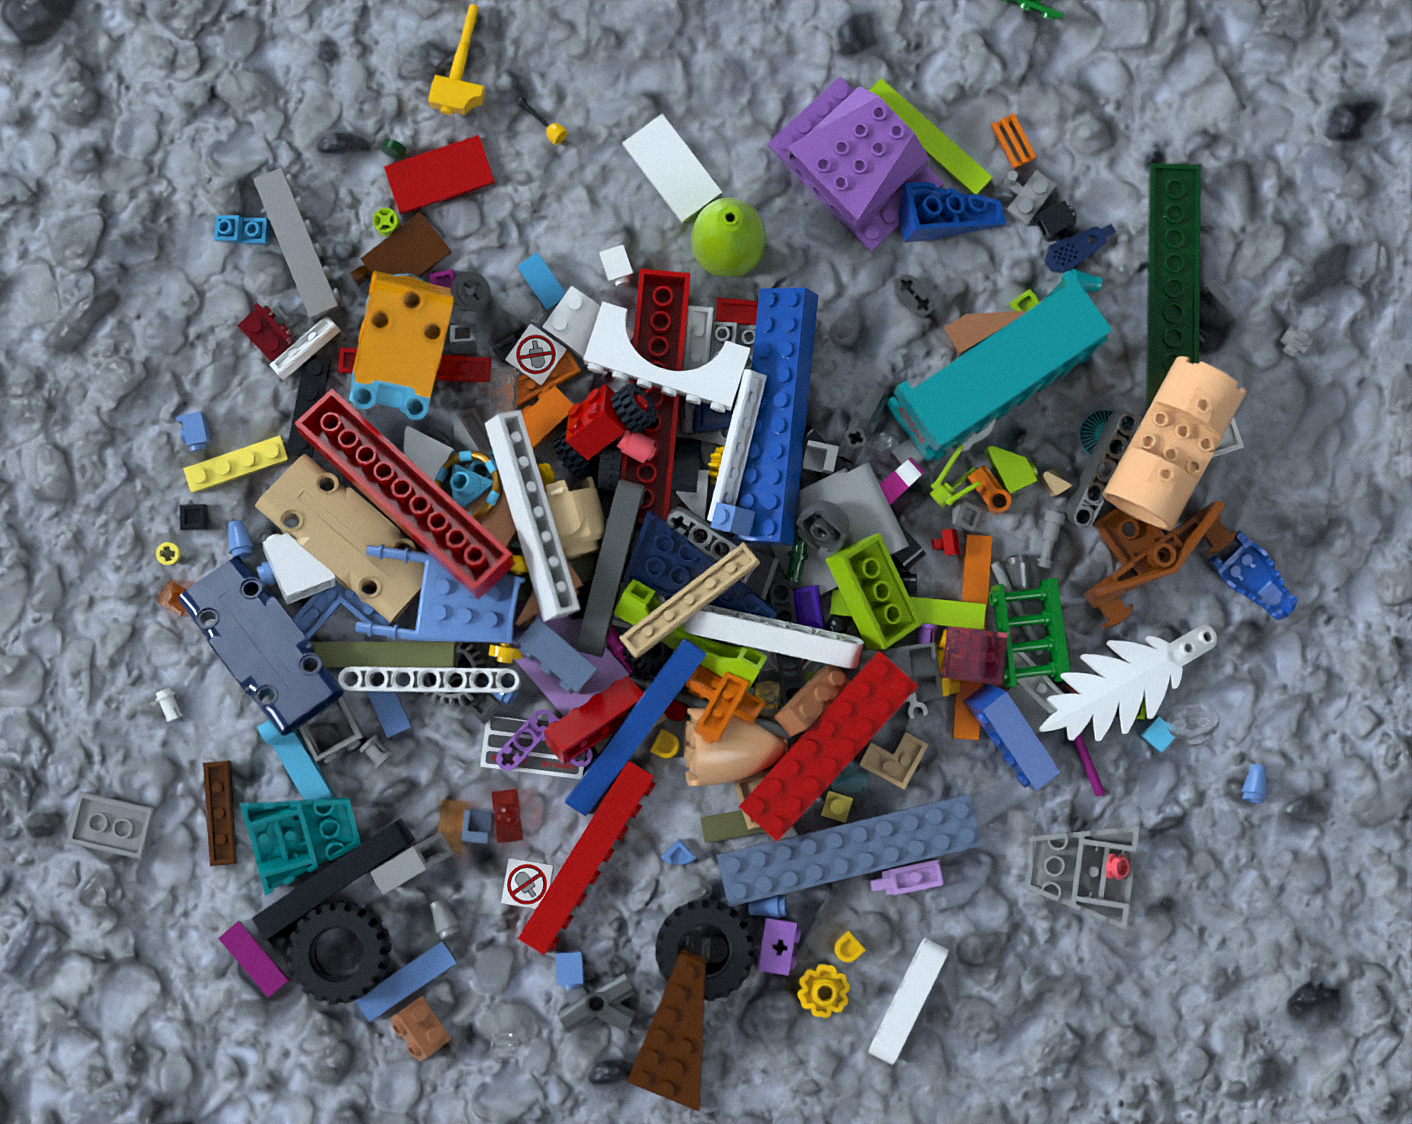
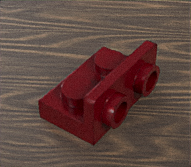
M256 303L253 305L256 309L237 326L273 362L295 343L290 338L293 333L284 323L279 326L273 320L276 315L267 305L262 308Z

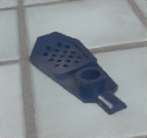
M1112 224L1102 229L1095 226L1049 245L1044 261L1051 272L1065 274L1066 271H1070L1105 245L1106 237L1115 233L1116 230ZM1094 237L1096 243L1089 244L1087 238Z

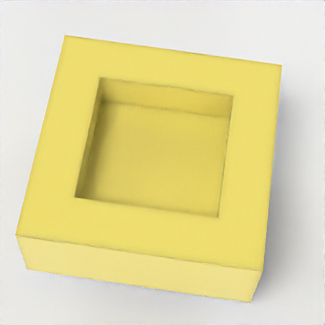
M828 791L820 815L846 823L853 798Z

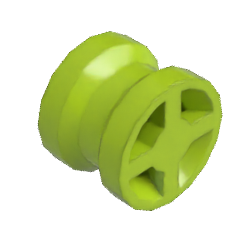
M381 208L373 215V225L377 232L384 237L390 236L400 228V220L397 214L390 208Z

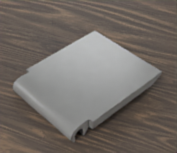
M869 463L863 464L849 472L847 468H844L799 491L796 523L807 506L817 501L835 503L847 514L850 524L849 533L841 548L876 533L881 534L890 555L909 546ZM771 545L775 555L779 557L778 562L786 576L790 559L788 552L792 550V546ZM808 545L806 554L809 556L808 560L804 562L801 582H794L792 579L788 580L792 589L819 585L820 595L838 587L825 558L836 551L827 552L828 548L823 547L817 550Z

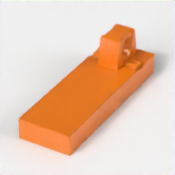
M699 664L687 680L685 686L689 688L690 694L700 699L705 697L710 700L722 677ZM746 691L734 714L753 725L766 702Z
M725 672L696 725L695 733L703 736L702 741L712 744L713 741L720 742L748 689L750 681Z

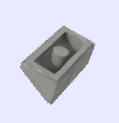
M1017 682V687H1011L1006 691L1033 732L1037 734L1039 728L1049 716Z

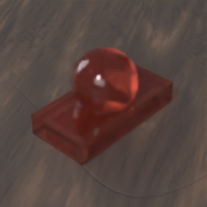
M518 788L491 792L497 843L524 840Z

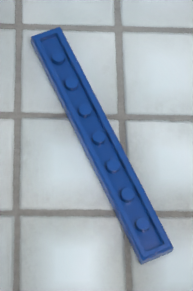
M686 638L683 639L567 796L565 804L584 816L589 814L706 656L704 650Z

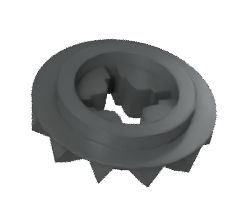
M471 271L461 273L451 285V294L454 296L455 305L464 311H479L490 300L491 290L489 283L479 273ZM465 286L468 289L477 286L473 293L475 298L472 296L464 298L467 292Z

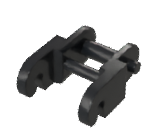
M591 584L583 585L579 594L576 595L580 609L568 615L572 620H577L581 614L585 613Z

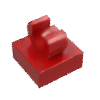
M942 530L943 538L931 540L933 550H944L945 556L950 557L961 555L957 530Z

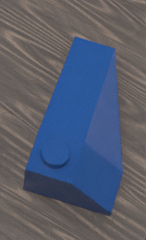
M931 182L904 183L899 222L904 242L929 241L1006 225L1000 200L977 194L970 196L958 193L957 189L949 188L947 190L935 187L936 184Z

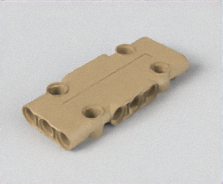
M303 454L257 501L255 507L276 524L283 534L288 533L298 544L334 573L335 580L347 590H353L363 603L369 604L391 624L420 595L425 563L413 561L404 563L403 560L384 557L380 560L377 556L366 555L368 545L380 546L381 544H384L387 548H410V551L420 552L416 549L415 544L411 540L403 538L400 530L352 488H345L341 485L334 474L326 472L308 455ZM324 483H330L334 486L331 491H323L320 487ZM290 519H295L299 522L294 528H289L285 525L286 521ZM367 585H372L376 588V592L368 595L362 589Z

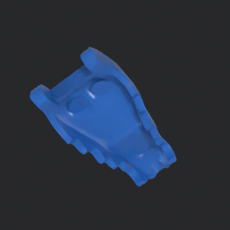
M1240 530L1237 531L1234 539L1238 545L1222 561L1213 555L1209 559L1212 568L1218 577L1231 589L1264 608L1276 620L1286 618L1295 609L1298 602L1297 598L1284 586L1285 582L1281 578V574L1275 569V564L1270 559L1268 553L1248 539Z

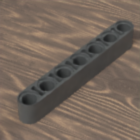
M620 479L618 482L576 651L601 658L605 652L614 617L613 613L618 602L645 495V485Z

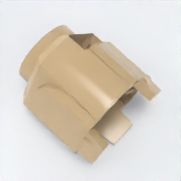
M592 477L581 481L583 489L570 492L565 480L546 485V497L563 554L567 560L583 557L601 550L599 541L604 539L606 531L605 517Z

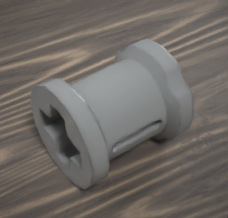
M374 735L359 751L361 753L365 752L375 763L374 767L378 769L394 753L392 750L388 751L379 742V737Z

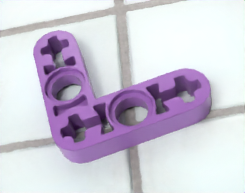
M540 709L534 712L498 752L496 757L498 766L503 770H514L539 742L545 738L544 730L547 727L544 725L538 727L539 720L537 716L539 714L542 716L548 714V722L550 724L560 719L547 709ZM524 732H528L533 736V743L529 747H522L519 744V736ZM514 742L519 750L524 751V754L520 756L517 752L512 758L514 761L513 765H503L504 758L502 755L503 753L510 754L514 750V748L510 747ZM591 748L587 749V761L580 760L577 762L574 758L570 762L578 767L587 766L593 759Z

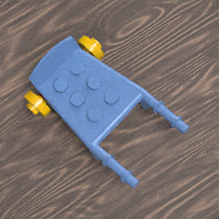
M384 544L380 546H367L366 555L377 556L380 560L384 557L403 560L404 563L413 561L425 564L415 630L399 628V625L394 627L377 625L370 621L369 623L357 622L356 632L366 633L369 637H372V635L392 637L393 640L401 638L416 641L497 642L500 645H490L488 654L496 656L497 662L512 663L513 659H522L523 653L519 648L513 647V644L517 642V637L513 636V623L520 583H525L523 572L529 573L524 556L513 555L516 564L510 569V574L506 573L478 600L428 553L410 551V548H405V550L387 548Z

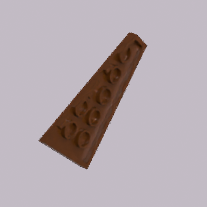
M681 949L629 1074L627 1083L699 1112L702 1086L701 1069L703 1061L706 959Z

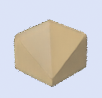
M1056 468L1043 473L1039 478L1051 498L1072 487L1070 483L1062 479Z

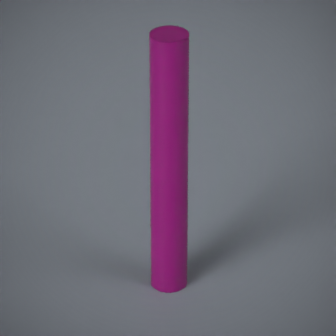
M1080 733L1073 742L1095 796L1098 797L1105 794V790Z

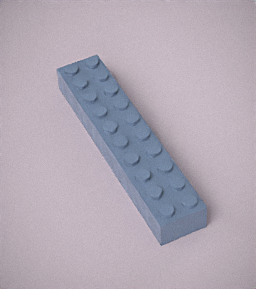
M963 794L782 838L778 842L772 840L716 855L730 907L982 846L970 794Z

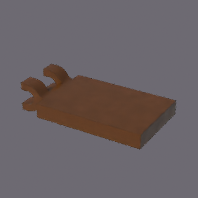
M419 212L360 259L364 265L356 268L350 274L358 285H361L368 277L372 278L373 271L390 275L407 273L421 278L448 257L452 251Z

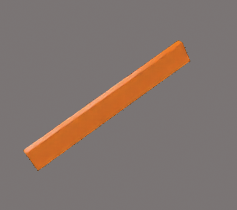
M967 534L965 537L961 602L986 604L984 630L959 628L958 641L985 650L992 536ZM958 647V655L962 657L961 667L956 670V679H959L960 692L955 693L952 738L979 740L980 724L963 701L982 687L984 654Z

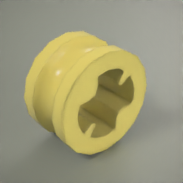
M165 542L158 546L156 557L163 565H174L181 558V551L176 544ZM166 547H170L171 551H175V556H171V561H167V557L162 556V552L167 551Z

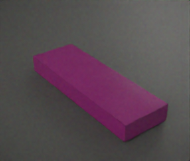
M241 921L236 922L218 938L268 998L290 980Z

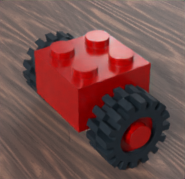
M627 383L616 393L606 384L599 389H594L589 393L587 399L570 408L567 431L555 439V443H553V447L556 448L554 451L559 455L557 457L558 460H562V465L565 468L568 467L570 473L574 472V475L579 477L584 476L600 463V457L597 453L625 432L626 426L629 429L632 428V431L640 433L658 419V412L654 409V403L650 402L651 398L645 395L646 392L643 389L640 390V386L634 385V383Z

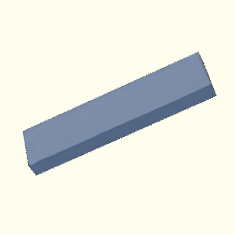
M442 941L378 984L367 995L355 1001L370 1022L456 964L457 961L445 942Z

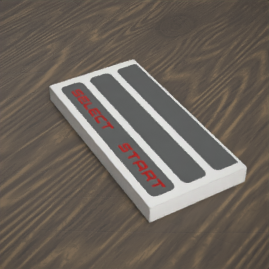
M493 716L485 725L480 767L501 769L496 761L498 752L527 720ZM538 722L537 725L538 727L542 725L548 727L550 723ZM528 732L522 733L518 739L519 744L522 747H529L533 743V736ZM543 738L518 767L512 771L581 779L584 767H578L572 762L564 765L546 745L545 738ZM514 742L510 745L514 750L510 754L503 753L502 755L504 758L503 765H513L514 761L512 758L517 752L520 756L524 754V751L519 750ZM586 751L577 756L575 760L577 762L580 760L585 762Z

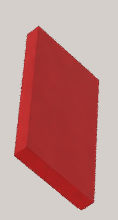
M479 135L383 166L400 215L495 184Z

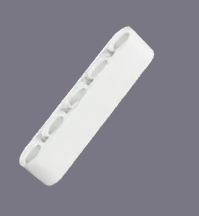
M927 938L922 940L869 1048L870 1054L891 1065L894 1064L948 954L947 948Z

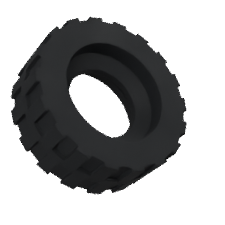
M616 440L601 450L598 474L599 496L614 497L620 480L622 452L616 446Z

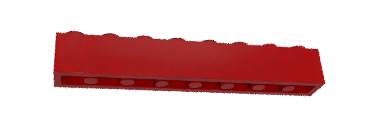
M627 761L517 939L542 955H545L547 950L553 952L560 940L556 935L561 927L565 930L574 918L570 914L574 906L576 905L580 908L588 895L584 892L589 883L594 885L600 876L601 871L597 870L602 861L608 863L615 849L611 847L616 838L621 841L629 829L625 826L629 817L631 816L635 819L642 808V805L639 804L642 796H649L656 783L652 781L655 777L654 775L633 762Z

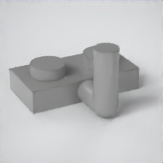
M1036 170L1026 185L1022 186L1016 181L1018 177L1017 172L1010 171L1004 180V185L1018 196L1009 206L1006 213L1024 226H1027L1057 184Z

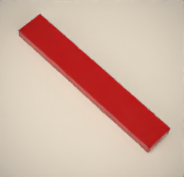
M340 347L338 373L352 374L358 348ZM442 354L435 380L490 384L492 358Z

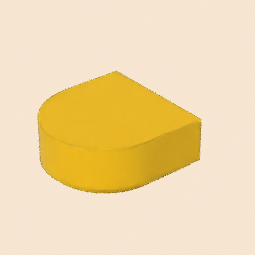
M661 728L650 752L662 758H672L679 751V740L675 735Z
M849 930L836 941L834 946L836 956L843 962H853L866 951Z

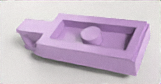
M939 859L887 869V871H882L883 878L870 880L872 891L885 889L886 895H898L944 885Z

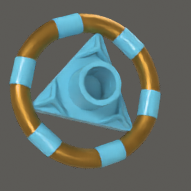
M475 450L460 451L446 460L435 477V483L442 489L443 482L452 468L450 480L452 499L463 509L492 488L485 503L480 508L467 512L475 520H478L495 506L501 493L502 480L497 464L490 456ZM470 460L482 462L492 475V481L457 465V463Z

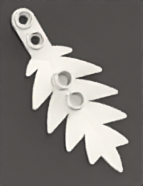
M1201 625L1171 643L1153 636L1146 637L1145 640L1153 648L1133 642L1108 641L1107 645L1125 661L1101 655H1081V659L1100 676L1086 673H1062L1061 678L1079 694H1062L1048 697L1047 701L1057 711L1046 719L1039 728V731L1047 732L1066 727L1068 739L1071 741L1082 732L1092 717L1095 740L1101 741L1108 731L1118 708L1122 734H1127L1137 716L1143 695L1147 718L1152 719L1165 696L1169 679L1172 689L1178 688L1182 677V666L1211 650L1216 645L1217 636L1215 631L1208 625Z

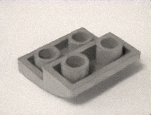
M712 321L709 362L719 354L725 341H729L750 348L745 369L751 370L756 326L739 325L735 322Z

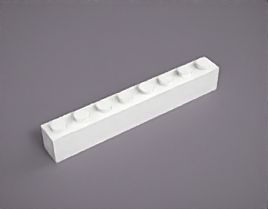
M521 410L497 414L487 421L485 426L543 622L568 616L579 610L580 607Z

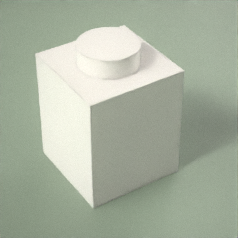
M624 245L599 252L609 285L621 287L629 284L630 279L634 277Z

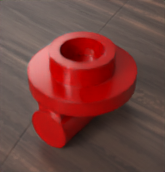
M672 700L664 713L670 720L682 721L687 716V709L692 707Z

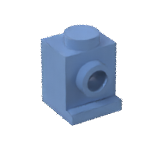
M199 411L176 417V421L183 425V428H180L182 442L190 447V452L206 450L205 446L213 445L207 415Z

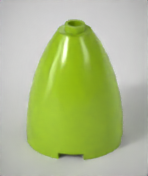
M726 197L715 200L708 204L695 220L691 235L692 251L701 267L715 276L739 277L745 275L759 264L766 248L764 222L757 210L741 199Z

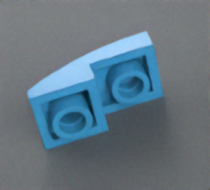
M216 215L214 241L269 245L271 222L268 218Z
M538 252L517 265V268L546 310L562 300L566 292Z

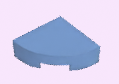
M680 839L661 856L664 861L674 865L688 864L697 858Z

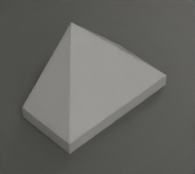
M471 408L454 416V450L458 452L475 450L487 454L492 451L486 426L475 409Z

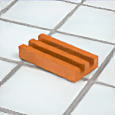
M1014 113L991 124V128L1013 170L1036 159L1037 156ZM1008 123H1011L1028 157H1025ZM1003 126L1020 161H1016L999 127Z

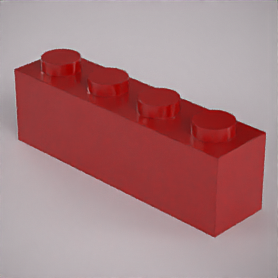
M628 675L621 680L614 681L609 688L600 694L593 695L582 706L573 708L561 720L552 722L544 730L546 745L564 765L616 731L641 698L643 691Z

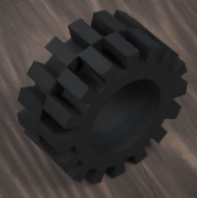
M661 641L652 647L656 653V658L650 659L644 654L635 659L625 645V650L623 651V656H627L624 660L625 663L631 662L632 664L629 668L631 670L634 668L638 669L636 672L638 675L644 672L645 677H649L650 674L652 676L657 675L673 654V651L670 650L671 647Z

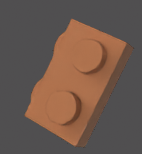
M422 996L390 1018L393 1030L398 1036H402L407 1043L408 1052L412 1057L417 1058L418 1061L427 1058L451 1040Z

